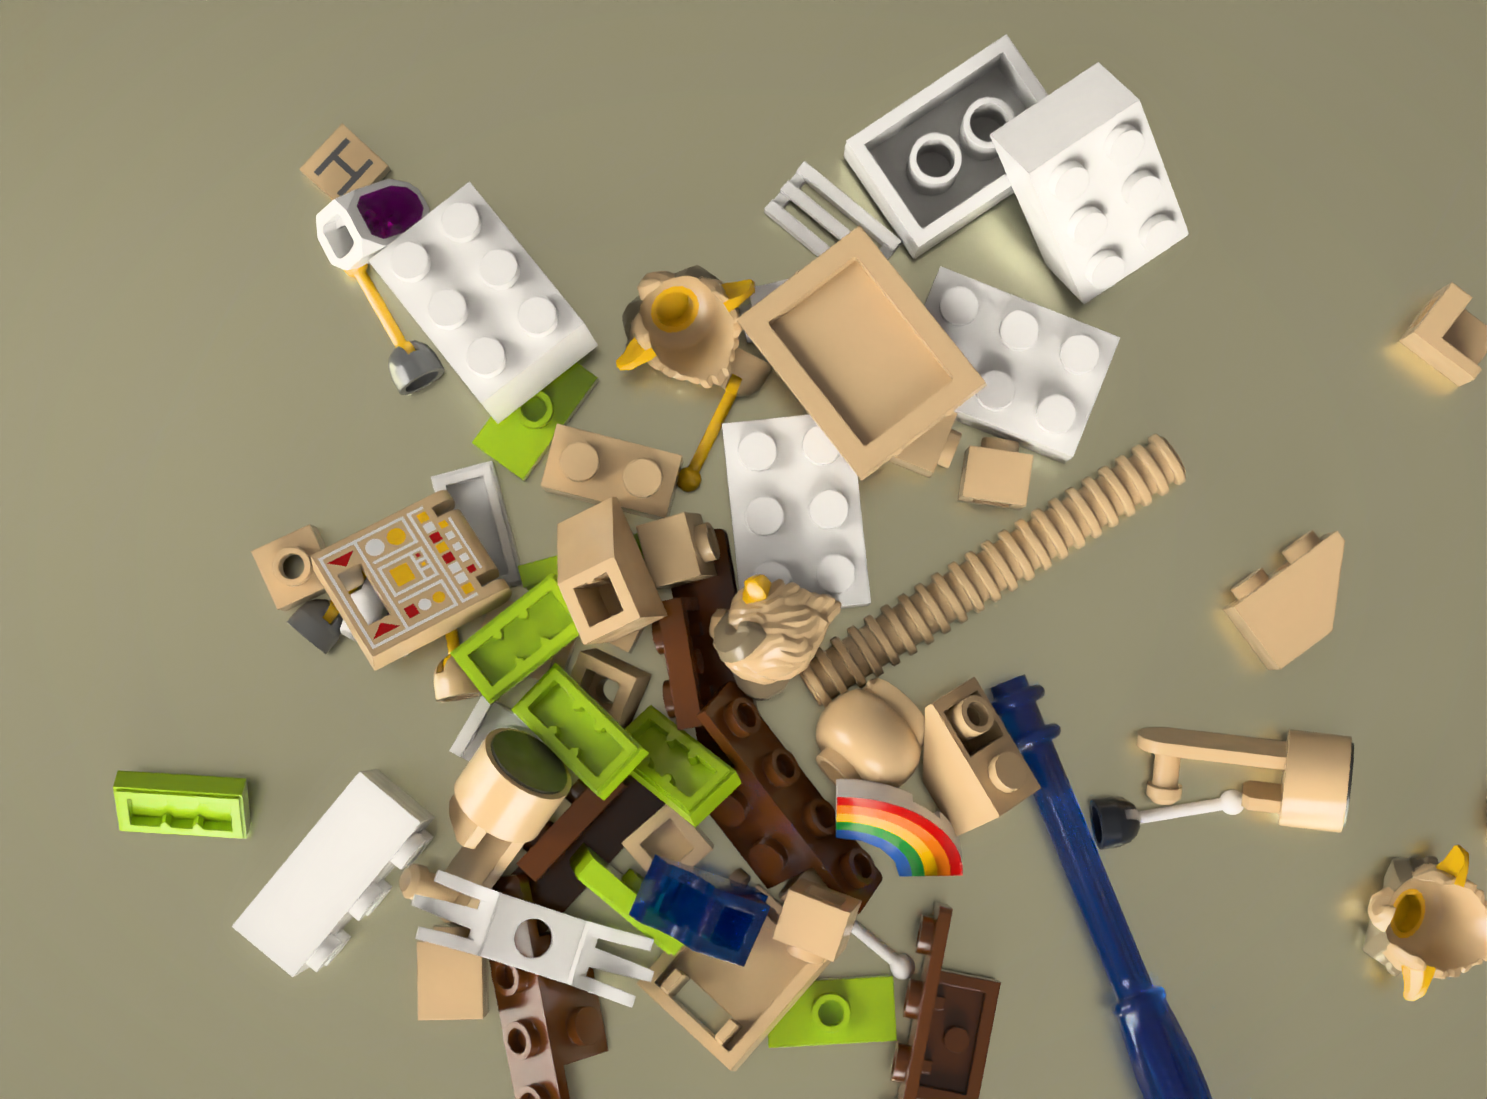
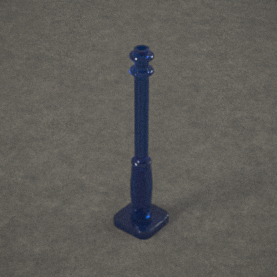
M1025 674L990 688L994 701L990 703L998 716H1001L1008 733L1041 786V789L1033 795L1117 998V1001L1111 1006V1011L1114 1017L1118 1019L1133 1071L1144 1099H1212L1198 1060L1166 1000V990L1160 985L1153 986L1062 766L1052 741L1060 736L1061 727L1057 723L1045 724L1036 701L1045 696V688L1040 684L1030 686Z

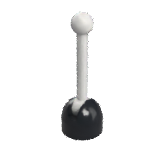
M1234 789L1225 791L1220 798L1143 811L1137 810L1133 803L1123 797L1110 796L1090 801V821L1098 848L1105 850L1130 843L1137 836L1140 825L1143 823L1221 810L1227 814L1236 815L1244 807L1241 806L1242 793Z

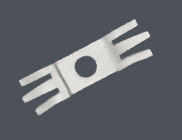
M441 870L437 871L434 881L457 892L479 899L478 909L414 894L412 906L471 929L468 938L418 926L415 939L491 959L566 983L631 1008L634 1005L635 995L586 977L588 968L591 967L648 982L652 980L654 971L595 948L599 938L651 951L654 939L570 916L500 893ZM528 919L542 920L551 931V944L548 950L541 956L534 958L522 955L517 950L514 941L518 926Z

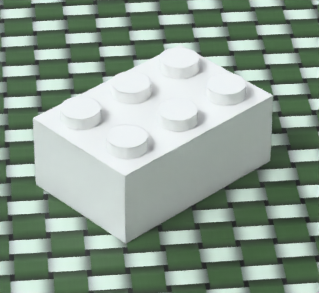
M1006 34L846 140L843 156L899 239L902 240L903 245L912 258L916 259L1014 193L989 134L1048 96V94Z
M1099 62L989 134L1046 266L1083 304H1086L1189 235L1140 100Z
M470 181L368 260L497 424L598 346L582 319Z
M940 266L924 306L987 385L954 410L957 413L955 420L998 438L1019 442V446L1065 464L1075 454L1120 337Z
M810 415L723 423L722 433L739 590L745 586L744 581L756 574H763L771 583L782 579L785 585L794 582L800 588L806 589L809 592H816L819 595L828 594L841 602V609L870 605L871 597L858 476Z
M378 769L360 771L232 927L290 976L294 977L308 968L313 969L317 973L324 965L328 966L350 940L351 936L343 930L353 917L360 921L365 915L369 916L389 893L393 886L384 879L395 866L402 870L406 865H411L431 842L434 836L425 829L435 816Z

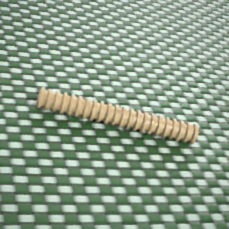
M1158 434L1148 437L1149 445L1146 447L1137 444L1131 448L1132 456L1128 458L1124 455L1115 458L1116 466L1110 469L1108 466H1102L1098 469L1099 477L1092 479L1090 476L1085 477L1081 480L1082 487L1076 490L1074 487H1069L1064 491V499L1060 501L1054 497L1048 501L1049 508L1042 511L1040 508H1036L1031 512V520L1026 522L1023 519H1019L1014 523V531L1009 533L1003 529L998 533L999 540L995 543L989 540L981 543V552L977 554L973 551L964 554L965 562L958 565L957 562L953 561L947 565L948 573L943 576L938 572L931 575L932 583L924 586L922 583H918L914 586L915 593L910 597L904 593L897 597L899 604L891 608L888 604H885L880 608L882 614L874 619L872 615H868L863 619L865 623L863 627L857 629L852 625L847 629V637L842 640L837 636L830 639L832 646L825 651L819 647L807 669L799 673L818 705H823L826 708L832 701L831 699L849 691L848 688L857 684L859 688L867 685L865 678L873 673L876 677L884 674L882 667L889 662L894 667L900 664L899 656L907 652L912 656L918 652L916 645L922 641L926 645L933 643V634L941 631V633L947 634L951 631L950 624L955 620L961 624L968 620L966 613L974 610L980 613L985 609L983 603L988 599H991L993 602L999 601L1002 598L1000 592L1005 588L1013 592L1018 588L1017 581L1021 578L1027 581L1035 578L1034 570L1038 567H1041L1043 570L1052 567L1051 559L1056 556L1059 559H1065L1069 556L1068 548L1071 546L1077 549L1085 546L1084 538L1089 535L1093 538L1101 536V527L1107 524L1109 527H1115L1119 524L1118 517L1124 514L1130 517L1136 513L1135 506L1140 503L1143 506H1148L1152 503L1153 494L1158 493L1163 496L1169 492L1168 485L1174 482L1176 485L1184 483L1186 481V470L1172 445Z

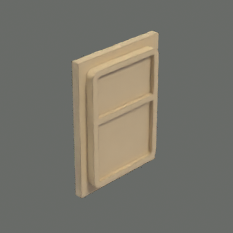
M860 225L803 269L796 271L790 279L736 319L861 481L892 457L900 455L902 450L946 416L952 415L955 409L987 386L984 379Z

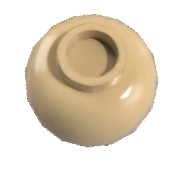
M880 678L871 679L863 689L847 691L837 696L821 713L816 725V743L821 753L816 756V762L821 771L835 786L836 779H859L899 788L907 782L919 764L921 750L924 746L925 717L917 706L898 688Z

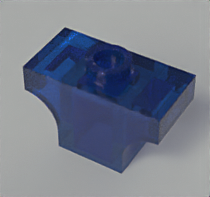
M655 854L629 915L641 924L657 929L677 939L692 951L744 967L771 906L766 904L768 896L755 887Z

